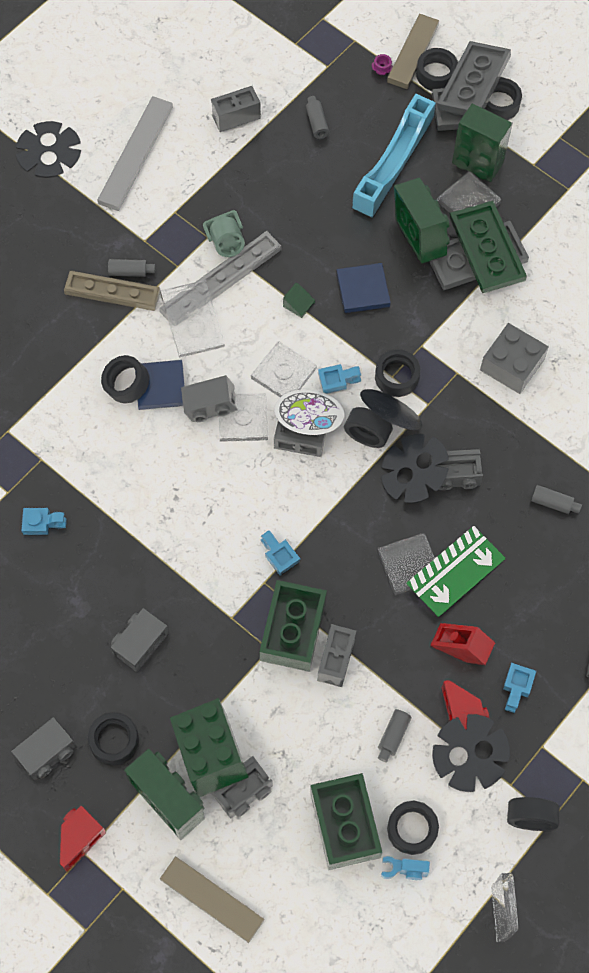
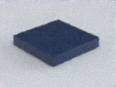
M382 263L336 270L344 313L390 307L391 302Z
M182 360L141 363L147 369L150 377L146 392L137 400L138 410L183 406L181 387L185 385Z

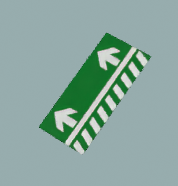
M473 526L406 584L439 617L505 560V557Z

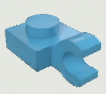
M339 364L318 369L322 390L326 394L347 389L346 383L354 384L361 382L359 366L342 370V366Z
M23 508L21 530L23 535H48V528H66V518L62 512L50 514L48 508Z
M270 530L261 535V542L269 550L265 553V557L279 575H282L300 562L299 556L286 539L279 543Z
M511 663L503 687L504 690L510 691L505 710L515 713L521 695L529 696L536 673L535 670Z
M386 856L383 857L382 863L391 864L393 869L391 872H382L381 877L391 879L397 873L406 875V879L422 880V876L427 877L429 873L430 861L398 860Z

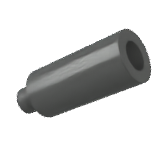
M310 96L307 99L306 110L314 137L322 139L327 137L330 131L321 102L315 96Z
M109 259L108 261L109 276L146 277L147 273H155V264H147V260Z
M540 485L536 486L531 500L569 514L570 511L579 514L582 504L574 502V497Z
M398 709L394 710L378 745V749L381 750L378 756L379 760L387 762L390 755L395 756L412 719L408 713Z

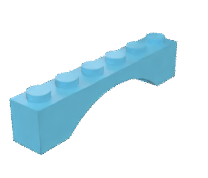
M415 94L406 108L386 151L374 168L363 177L354 191L353 209L370 217L374 216L432 122L436 102Z

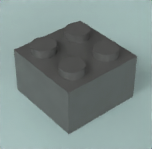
M507 323L484 355L480 371L521 394L545 360L549 346L512 324Z

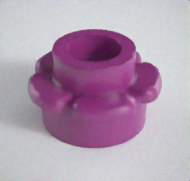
M386 54L377 55L372 63V69L379 75L390 73L393 68L392 60Z

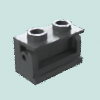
M253 86L211 99L212 117L219 132L261 119V102Z
M227 375L181 387L184 413L192 422H204L207 418L226 416L230 412L238 411L234 405L236 403L235 387Z
M278 421L274 435V449L321 457L326 434H300L289 430Z
M480 449L447 451L449 460L436 465L449 469L447 477L439 490H450L453 487L473 489L481 485L483 474ZM431 454L429 459V466L432 464L433 460Z
M144 608L139 614L136 612L131 616L127 623L128 627L123 633L119 632L111 642L113 655L116 656L118 654L117 657L135 672L139 671L169 634L167 625Z
M331 624L318 670L317 681L342 688L355 642L356 630Z
M53 717L11 752L35 781L38 778L46 777L53 770L52 766L59 760L62 762L68 759L73 754V749L76 746L70 736Z
M254 756L244 762L249 778L211 793L230 819L235 815L237 817L242 816L250 809V803L256 799L261 801L271 793L270 788L273 787L272 779L269 780L268 775Z

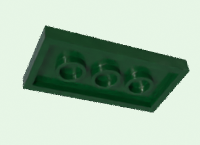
M494 201L450 213L449 218L482 294L526 281L527 275Z

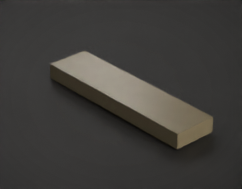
M419 13L388 76V83L408 89L416 73L417 61L420 55L427 50L438 28L439 20Z
M70 271L64 293L71 296L155 311L160 295V287Z
M176 856L160 877L163 883L247 943L251 941L264 922V918Z

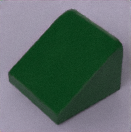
M295 283L283 298V307L300 318H303L315 303V299L298 283Z

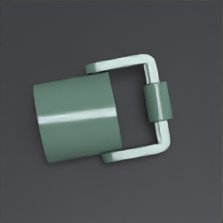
M232 210L203 223L209 242L213 241L219 255L233 257L243 250L245 242L240 230L243 229L237 211Z

